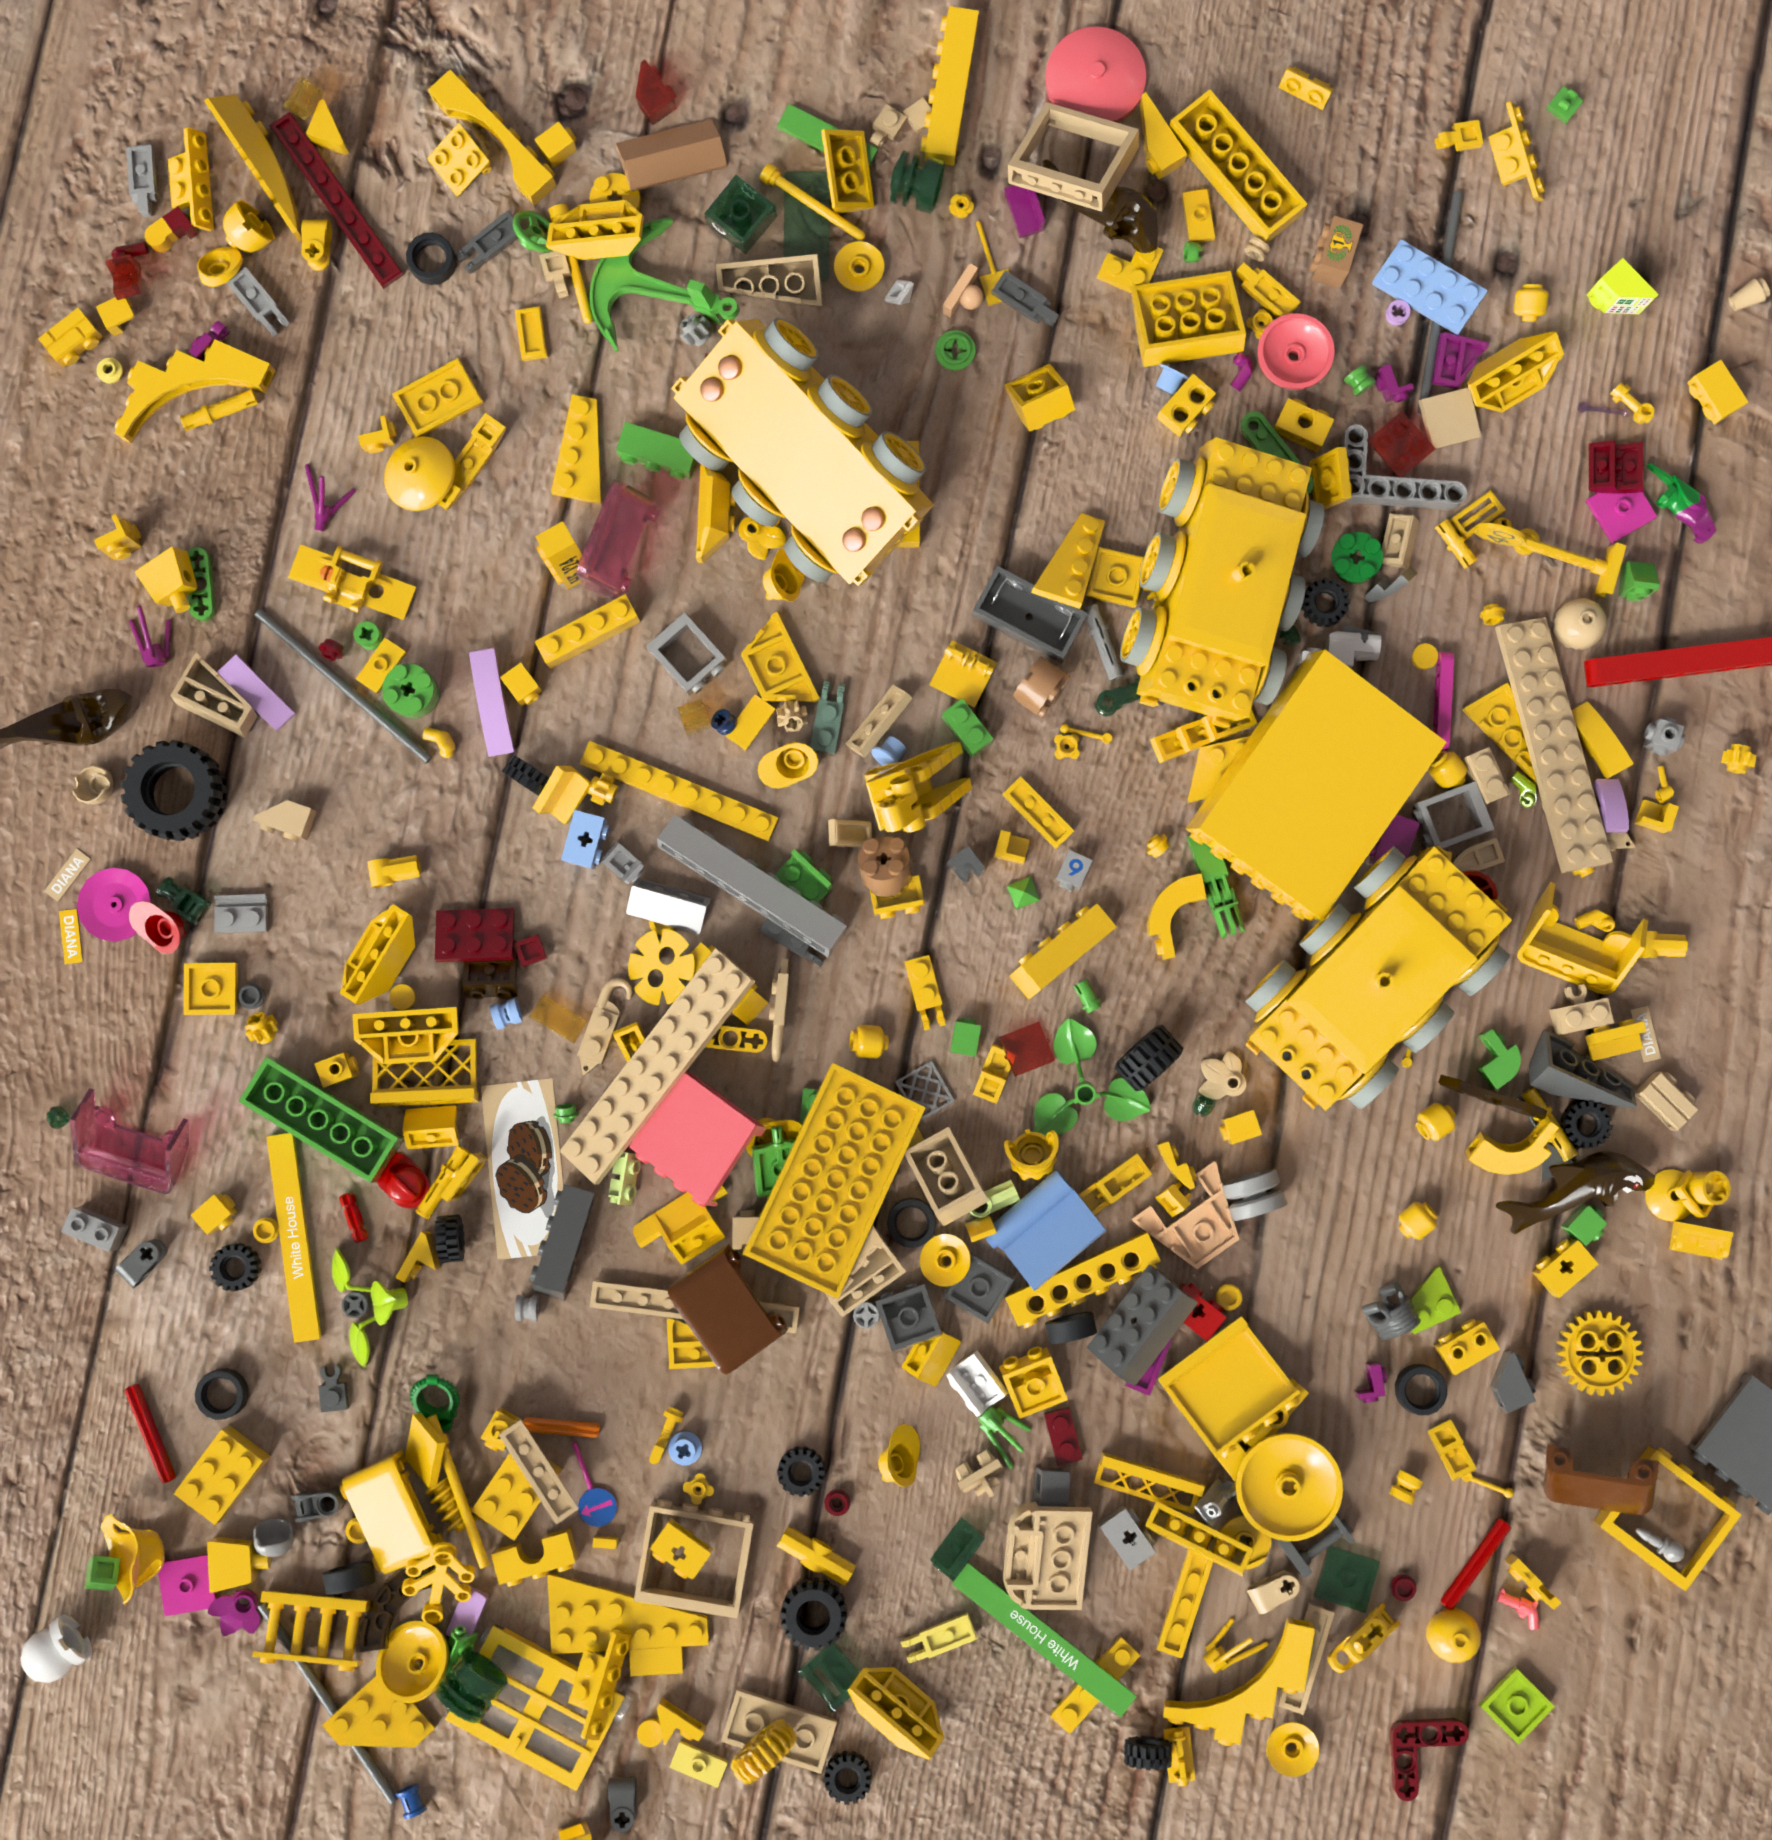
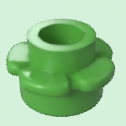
M568 1103L555 1106L553 1117L559 1119V1123L574 1122V1118L578 1116L575 1104Z

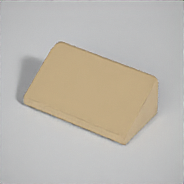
M1389 514L1382 545V564L1402 569L1409 568L1419 526V520L1414 515Z

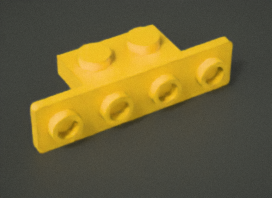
M1512 101L1506 103L1512 127L1488 137L1502 185L1506 186L1527 177L1533 198L1541 202L1544 200L1543 192L1546 191L1543 179L1541 177L1538 178L1536 172L1539 164L1535 154H1531L1529 148L1532 140L1528 130H1524L1522 124L1525 116L1520 105L1517 106Z
M191 127L184 128L185 152L168 159L171 205L173 209L179 206L181 210L190 207L192 226L212 231L214 230L206 134Z
M613 1631L605 1656L590 1650H584L568 1701L572 1705L588 1710L581 1734L583 1739L599 1740L605 1729L606 1717L613 1703V1694L617 1681L621 1676L625 1655L629 1649L630 1634Z

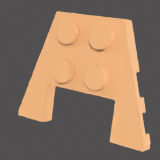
M1212 1161L1195 1173L1197 1179L1208 1193L1209 1198L1169 1226L1165 1227L1150 1205L1131 1218L1135 1224L1195 1269L1200 1268L1239 1240L1215 1161Z

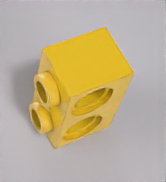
M1192 374L1159 411L1157 418L1178 437H1181L1184 432L1189 434L1197 426L1198 421L1196 419L1200 414L1206 415L1215 405L1213 399L1216 393L1196 375ZM1194 393L1202 396L1203 401L1199 403L1194 402L1190 395ZM1174 413H1183L1186 416V420H1176Z

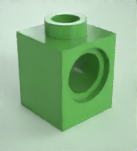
M961 1017V1022L955 1021L950 1048L951 1053L976 1057L981 1026L976 1025L977 1020Z

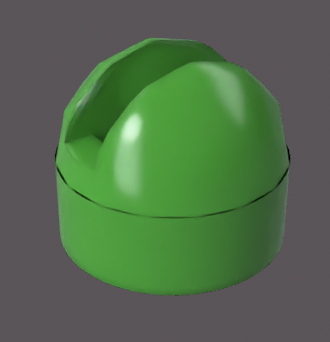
M1185 243L1183 249L1184 262L1194 263L1202 258L1199 252L1203 251V248L1199 243Z

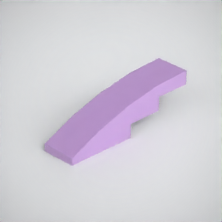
M495 647L470 651L473 681L488 756L513 753L515 749Z

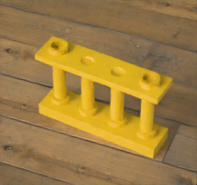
M269 1590L262 1591L260 1602L268 1603L270 1613L264 1650L253 1651L252 1657L260 1658V1663L276 1664V1659L339 1665L338 1670L354 1671L355 1667L363 1666V1660H356L353 1657L359 1617H362V1612H369L371 1600ZM284 1604L294 1605V1610L296 1611L290 1653L275 1652L281 1609H284ZM310 1607L320 1608V1613H322L316 1655L301 1654L307 1612H310ZM336 1609L347 1610L346 1615L348 1616L343 1658L327 1657L333 1614H336Z

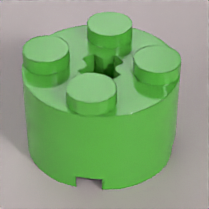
M396 665L387 674L383 682L382 692L384 701L392 710L406 718H421L432 712L439 702L440 690L435 678L418 665ZM412 688L415 689V693H414V694H412V693L408 694V693H407L408 689H412Z

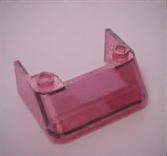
M616 479L609 488L576 572L585 589L613 600L622 596V592L626 593L631 578L628 577L627 569L645 525H649L651 521L655 522L661 511L655 499Z
M89 1088L70 1118L74 1161L86 1170L154 1192L169 1194L176 1184L189 1146L188 1119L183 1118L177 1130L165 1132L162 1139L117 1125L116 1118L109 1108L96 1106L95 1090Z

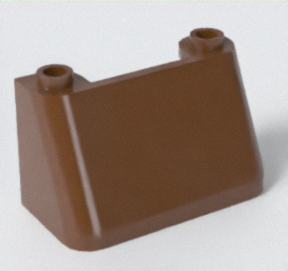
M729 1244L682 1274L668 1288L670 1300L717 1368L725 1375L739 1368L788 1331L785 1319L780 1314L774 1312L767 1314L738 1273L741 1268L740 1263L742 1259L735 1249L732 1250Z
M1547 1445L1544 1493L1550 1501L1632 1515H1645L1652 1509L1659 1461L1639 1459L1631 1465L1627 1478L1574 1471L1573 1456L1567 1448Z

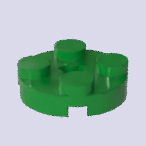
M1363 532L1344 534L1334 545L1331 554V565L1341 580L1350 584H1362L1378 574L1383 562L1380 542ZM1355 552H1360L1361 556L1364 557V561L1361 560L1358 564H1353V559L1349 557L1351 554H1355Z

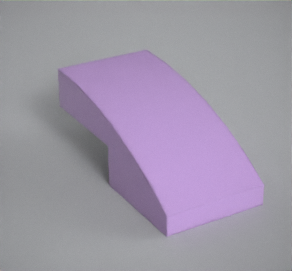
M1596 779L1592 787L1601 805L1598 809L1604 831L1626 833L1629 830L1628 810L1619 779Z

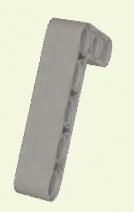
M1353 424L1348 427L1341 437L1340 447H1346L1348 459H1354L1358 463V468L1348 467L1350 483L1356 487L1357 493H1351L1352 498L1344 502L1453 510L1467 497V488L1458 481L1366 475L1368 432L1366 428L1359 424ZM1349 434L1357 435L1360 443L1351 442ZM1376 485L1380 487L1382 495H1375L1371 490V486ZM1397 488H1404L1408 496L1401 497L1398 495ZM1422 490H1430L1433 498L1428 499L1424 497ZM1448 491L1457 493L1458 500H1451L1448 496Z

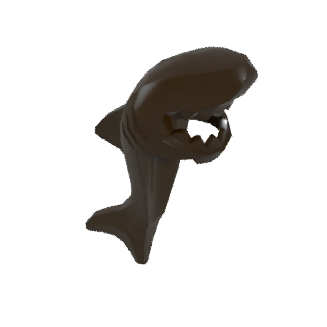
M1043 160V167L1060 172L1051 161ZM1117 186L1102 212L1061 200L1078 212L1104 225L1103 234L1111 240H1126L1139 253H1150L1157 249L1158 225L1156 211L1151 201L1140 192L1127 187Z
M101 689L91 693H76L67 696L63 702L0 729V749L21 741L43 742L44 745L56 743L72 746L92 745L102 742L114 734L125 722L131 709L132 696L120 689Z

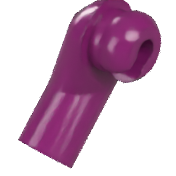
M1243 352L1237 353L1233 359V363L1238 366V374L1230 384L1239 392L1253 373L1252 360L1249 355H1245Z

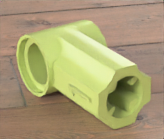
M1011 1179L985 1191L989 1202H987V1208L984 1212L976 1213L972 1210L970 1213L975 1217L982 1218L1019 1201L1018 1193Z

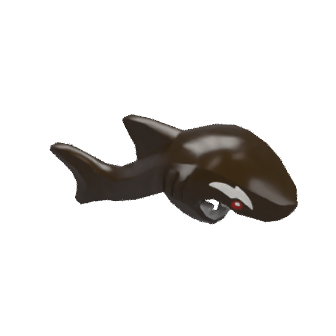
M1600 1151L1586 1156L1578 1163L1551 1165L1549 1171L1556 1180V1187L1542 1201L1526 1203L1506 1200L1498 1202L1496 1208L1511 1215L1512 1226L1510 1231L1513 1234H1517L1538 1222L1568 1211L1595 1195L1601 1200L1605 1208L1612 1207L1618 1199L1617 1191L1621 1189L1627 1193L1631 1191H1647L1654 1185L1656 1176L1623 1154Z

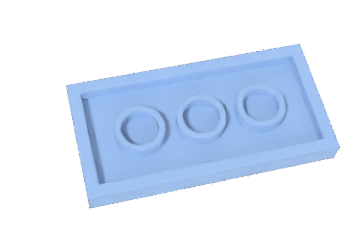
M1402 239L1372 282V285L1397 300H1404L1412 309L1456 335L1461 333L1488 291Z

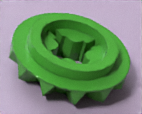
M958 330L944 333L938 339L935 346L937 361L944 369L947 368L954 372L960 369L965 370L973 362L975 356V344L972 338ZM954 342H957L958 350L962 351V353H958L956 360L952 357V353L948 352V350H952Z

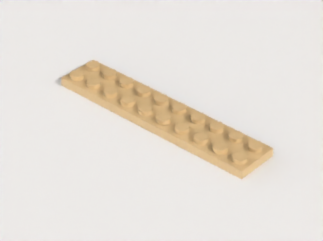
M1546 617L1499 625L1495 630L1561 874L1610 864L1613 862Z
M714 949L561 1148L560 1152L593 1184H600L756 982L721 950Z

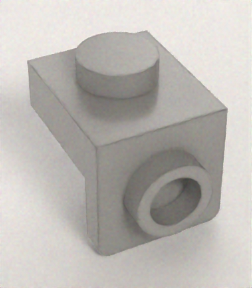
M618 842L600 860L626 884H629L631 881L635 882L641 876L642 868L645 866Z

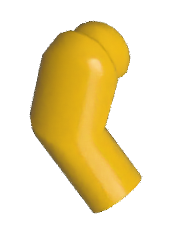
M425 727L423 739L436 742L439 749H441L440 755L442 757H452L455 743L450 734L446 731Z

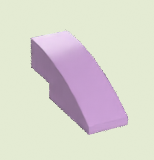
M234 655L217 671L276 731L281 729L296 714L238 655Z

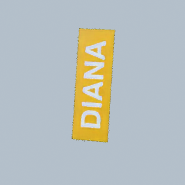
M77 909L59 911L64 963L83 962Z

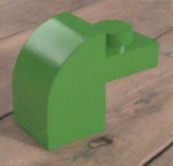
M1486 1029L1478 1036L1493 1057L1476 1069L1489 1088L1497 1090L1515 1077L1520 1068L1521 1056L1516 1044L1505 1047L1506 1041L1498 1031L1494 1032L1493 1029Z

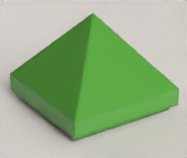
M1031 877L1007 885L1016 910L1040 901Z

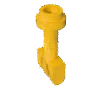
M669 1406L668 1410H665L663 1416L667 1417L650 1455L649 1461L651 1464L659 1463L676 1422L682 1423L684 1419L682 1417L683 1412Z

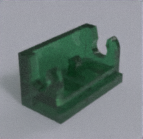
M960 1517L932 1555L930 1561L933 1562V1566L954 1582L982 1544L985 1536L976 1527Z

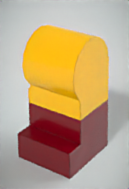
M177 206L146 229L145 239L156 252L164 253L171 248L172 243L187 235L192 239L199 233L192 226L185 213Z

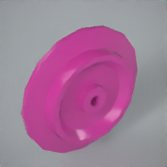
M109 868L98 871L86 880L78 895L77 910L80 922L90 934L101 940L118 942L129 939L137 934L129 921L130 908L136 902L148 901L152 903L148 887L139 876L127 869Z

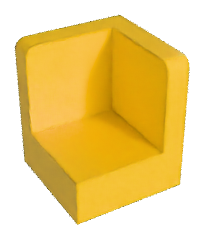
M124 294L96 306L106 329L114 337L123 333L120 324L135 317L131 309L133 305Z
M1642 800L1634 824L1660 833L1672 831L1679 806L1671 803L1660 805L1648 800Z
M1001 830L994 858L1024 865L1029 840L1010 835L1011 832Z

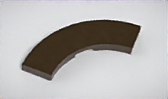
M1440 1075L1439 1085L1461 1094H1466L1478 1100L1496 1106L1499 1105L1514 1112L1541 1120L1546 1117L1547 1110L1534 1104L1489 1091L1461 1079Z
M433 1566L422 1570L421 1574L417 1577L408 1576L405 1572L406 1569H404L388 1583H385L378 1591L363 1621L360 1652L389 1649V1633L393 1620L404 1603L412 1597L402 1593L403 1581L407 1578L418 1579L433 1571ZM430 1584V1585L424 1587L423 1589L419 1590L418 1593L421 1592V1591H423V1590L432 1588V1584Z

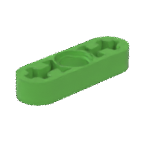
M193 547L187 552L192 569L196 571L194 573L195 580L205 578L207 586L203 591H194L188 595L189 610L191 615L197 620L208 622L213 619L216 613L211 556L204 549ZM197 554L204 558L199 564L200 569L206 571V573L198 572V565L193 562V559L197 558ZM195 596L202 597L203 604L208 607V610L204 611V615L197 612V609L201 608V600L195 598Z

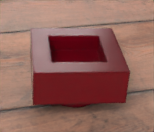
M539 934L514 943L523 968L548 959Z

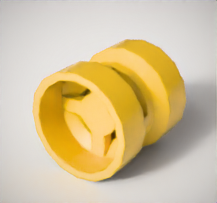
M1399 1469L1396 1476L1397 1482L1391 1486L1388 1493L1413 1505L1416 1499L1415 1493L1418 1489H1421L1424 1481ZM1400 1485H1402V1486H1404V1487H1406V1488H1408V1489H1410V1490H1412V1491L1410 1492V1491H1408V1490H1406V1489L1400 1487Z

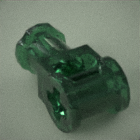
M1136 678L1133 683L1124 687L1120 686L1113 690L1101 692L1095 701L1097 713L1108 717L1113 715L1116 710L1140 699L1141 695L1136 694L1140 679ZM1104 698H1106L1107 701L1112 700L1113 703L1110 709L1108 708V706L1101 705L1104 701Z
M167 877L160 884L156 892L158 897H164L173 903L171 907L183 918L195 925L198 924V918L205 908L210 907L212 904L200 894L188 888H181L174 883L172 877Z

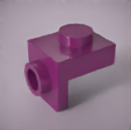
M1390 364L1380 367L1375 374L1376 388L1379 392L1382 391L1385 402L1394 400V403L1402 402L1409 398V394L1414 389L1413 383L1398 387Z
M1376 1361L1368 1362L1365 1365L1369 1389L1354 1391L1355 1397L1363 1399V1403L1379 1401L1378 1397L1386 1396L1384 1383H1387V1374L1385 1368H1381V1364Z

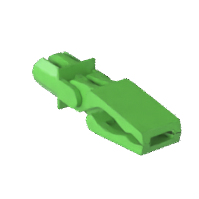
M1187 836V842L1197 872L1202 874L1204 886L1206 885L1208 891L1206 897L1221 939L1227 937L1221 913L1230 936L1237 933L1230 910L1233 912L1240 933L1245 932L1246 929L1237 906L1238 902L1233 888L1228 886L1227 876L1229 874L1224 859L1220 860L1210 852L1212 848L1205 843L1200 845Z

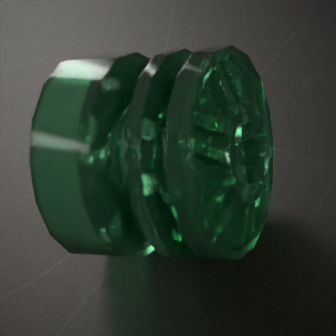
M902 150L891 177L890 203L897 204L900 195L903 194L902 206L907 207L911 197H915V210L932 214L942 184L945 161L928 157L924 167L919 166L920 154L915 153L910 164V151Z
M464 1650L452 1666L453 1672L447 1673L443 1679L444 1681L436 1688V1695L440 1702L459 1718L471 1723H480L492 1706L491 1700L498 1698L508 1684V1680L504 1672L489 1658L472 1650Z

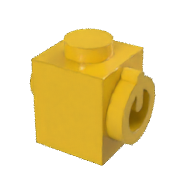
M500 1407L494 1413L481 1439L486 1441L484 1444L494 1451L499 1449L504 1451L507 1447L499 1437V1434L522 1419Z

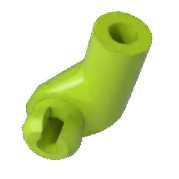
M1516 771L1509 781L1519 788L1521 805L1525 808H1530L1537 801L1536 785L1519 771Z

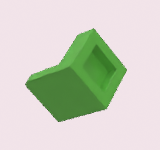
M94 1555L87 1565L84 1589L111 1591L117 1585L120 1558Z

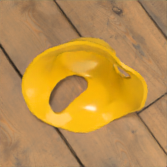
M109 1514L104 1518L101 1529L104 1532L109 1557L120 1558L116 1587L122 1596L123 1605L125 1606L136 1588L142 1586L143 1583H146L160 1572L164 1565L165 1551L163 1542L156 1531L130 1528L118 1521L112 1514ZM114 1523H115L119 1528H121L122 1530H127V1531H129V1533H128V1532H118V1531L115 1529Z

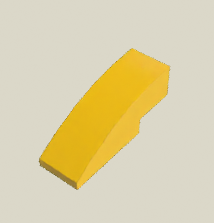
M1588 701L1571 710L1579 740L1589 758H1594L1605 779L1634 764L1616 735Z

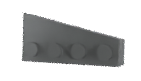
M565 1184L562 1191H557L553 1204L557 1206L554 1216H549L546 1230L549 1231L547 1241L542 1240L538 1250V1255L541 1256L539 1266H533L530 1275L535 1293L565 1301L567 1294L565 1291L566 1283L571 1280L575 1264L573 1261L579 1253L583 1238L581 1237L582 1232L586 1230L595 1199L593 1192Z

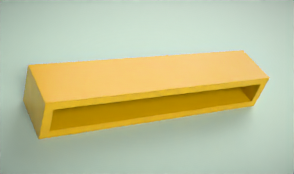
M949 6L948 15L942 16L941 31H945L944 39L938 40L937 55H941L940 63H935L933 79L937 81L936 87H931L929 103L933 105L932 111L926 113L925 127L929 129L928 135L922 137L920 150L925 152L926 162L951 166L955 164L978 25V10Z

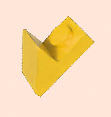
M426 1230L422 1231L395 1277L403 1283L410 1281V1279L414 1280L422 1268L419 1265L420 1262L434 1270L440 1268L431 1233Z
M662 1698L660 1700L657 1712L664 1745H666L676 1728L680 1730L679 1733L684 1738L690 1741L695 1739L699 1742L705 1732L706 1725L666 1699Z

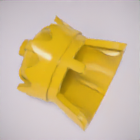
M1027 1129L1014 1142L1005 1140L1004 1148L1011 1162V1168L1020 1175L1022 1180L1025 1181L1028 1178L1040 1180L1045 1174L1050 1175L1053 1172L1059 1147L1058 1136L1054 1130H1050L1045 1136L1038 1132H1030V1129Z

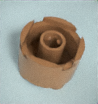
M1041 656L1030 668L1026 678H1023L1013 694V699L1042 719L1050 708L1048 704L1054 705L1061 695L1060 690L1066 686L1071 676Z
M884 836L874 839L870 838L863 843V847L858 855V864L861 880L865 887L877 896L888 897L900 893V889L905 885H909L912 879V867L909 851L902 839Z

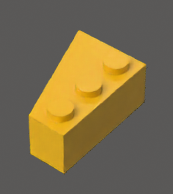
M700 942L690 953L693 954L695 961L694 975L714 951L715 947L712 944L707 948ZM755 983L732 1011L746 1025H749L768 1004L755 991L758 987Z

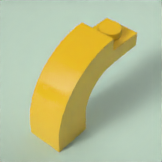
M1202 874L1187 876L1173 882L1157 896L1151 906L1147 920L1148 937L1158 935L1159 940H1155L1157 955H1162V960L1175 958L1170 930L1171 919L1175 911L1182 905L1207 899Z
M1546 1114L1545 1119L1541 1120L1525 1139L1513 1144L1497 1142L1480 1131L1467 1147L1465 1153L1468 1160L1489 1172L1497 1174L1522 1173L1537 1167L1552 1154L1547 1146V1142L1551 1143L1556 1138L1559 1126L1554 1118Z

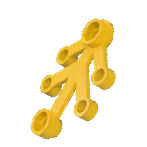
M448 1542L437 1543L431 1548L430 1555L421 1560L410 1559L406 1563L405 1572L410 1577H417L421 1574L422 1570L436 1565L435 1570L418 1579H405L402 1586V1593L404 1595L414 1596L419 1590L432 1584L430 1601L423 1606L422 1620L432 1625H436L443 1620L444 1608L440 1603L443 1585L454 1593L456 1600L460 1602H466L471 1598V1587L468 1584H460L446 1571L447 1567L452 1568L459 1575V1580L464 1583L472 1582L475 1578V1568L472 1565H464L456 1558L457 1548Z

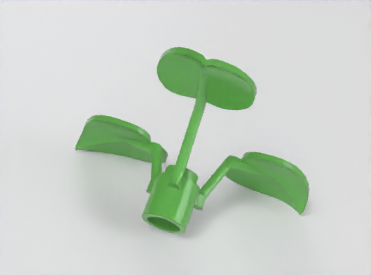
M1072 1018L1065 1020L1057 1030L1054 1039V1052L1057 1059L1063 1064L1076 1062L1080 1082L1074 1090L1075 1098L1066 1102L1065 1098L1058 1093H1048L1042 1096L1034 1110V1132L1046 1136L1050 1130H1054L1057 1135L1069 1131L1074 1127L1078 1119L1076 1109L1070 1105L1078 1102L1082 1105H1088L1095 1098L1107 1096L1104 1101V1109L1109 1117L1114 1120L1128 1121L1149 1112L1151 1107L1144 1090L1136 1092L1124 1078L1112 1080L1109 1085V1092H1095L1093 1084L1084 1080L1080 1060L1090 1059L1095 1053L1097 1043L1092 1031Z

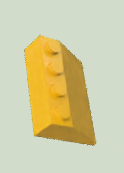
M1231 271L1131 286L1138 344L1143 367L1244 352L1246 331Z

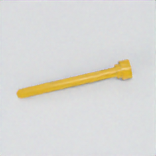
M770 162L764 167L759 177L761 182L767 186L777 185L857 240L861 241L865 238V233L861 229L783 178L778 167Z
M557 204L550 207L548 211L551 221H558L564 214L569 212L568 205ZM566 255L583 321L586 324H590L593 322V316L578 260Z

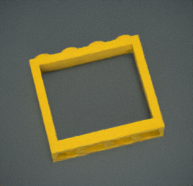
M1648 1446L1639 1459L1659 1461L1661 1465L1722 1510L1724 1514L1681 1573H1679L1613 1523L1620 1512L1601 1510L1593 1522L1675 1585L1687 1591L1742 1514L1734 1509L1736 1504L1724 1495L1721 1498L1713 1493L1715 1488L1703 1479L1700 1482L1692 1477L1694 1472L1682 1463L1679 1466L1671 1461L1673 1456L1661 1447L1656 1450Z

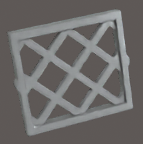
M932 1061L916 1070H912L911 1073L895 1081L903 1097L922 1106L932 1108L931 1112L922 1116L920 1121L954 1102L951 1093ZM923 1068H929L927 1077L918 1075V1072ZM932 1070H934L939 1080L930 1078ZM909 1076L914 1077L912 1086L903 1084V1080ZM917 1078L926 1080L924 1089L915 1087ZM929 1081L938 1083L936 1093L927 1090ZM941 1085L948 1096L939 1094ZM902 1087L910 1089L909 1097L906 1096ZM914 1090L923 1092L921 1101L911 1099ZM926 1093L935 1096L933 1105L923 1103ZM938 1097L947 1099V1103L940 1107L936 1106Z

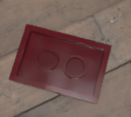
M514 909L437 910L435 930L436 963L514 960Z

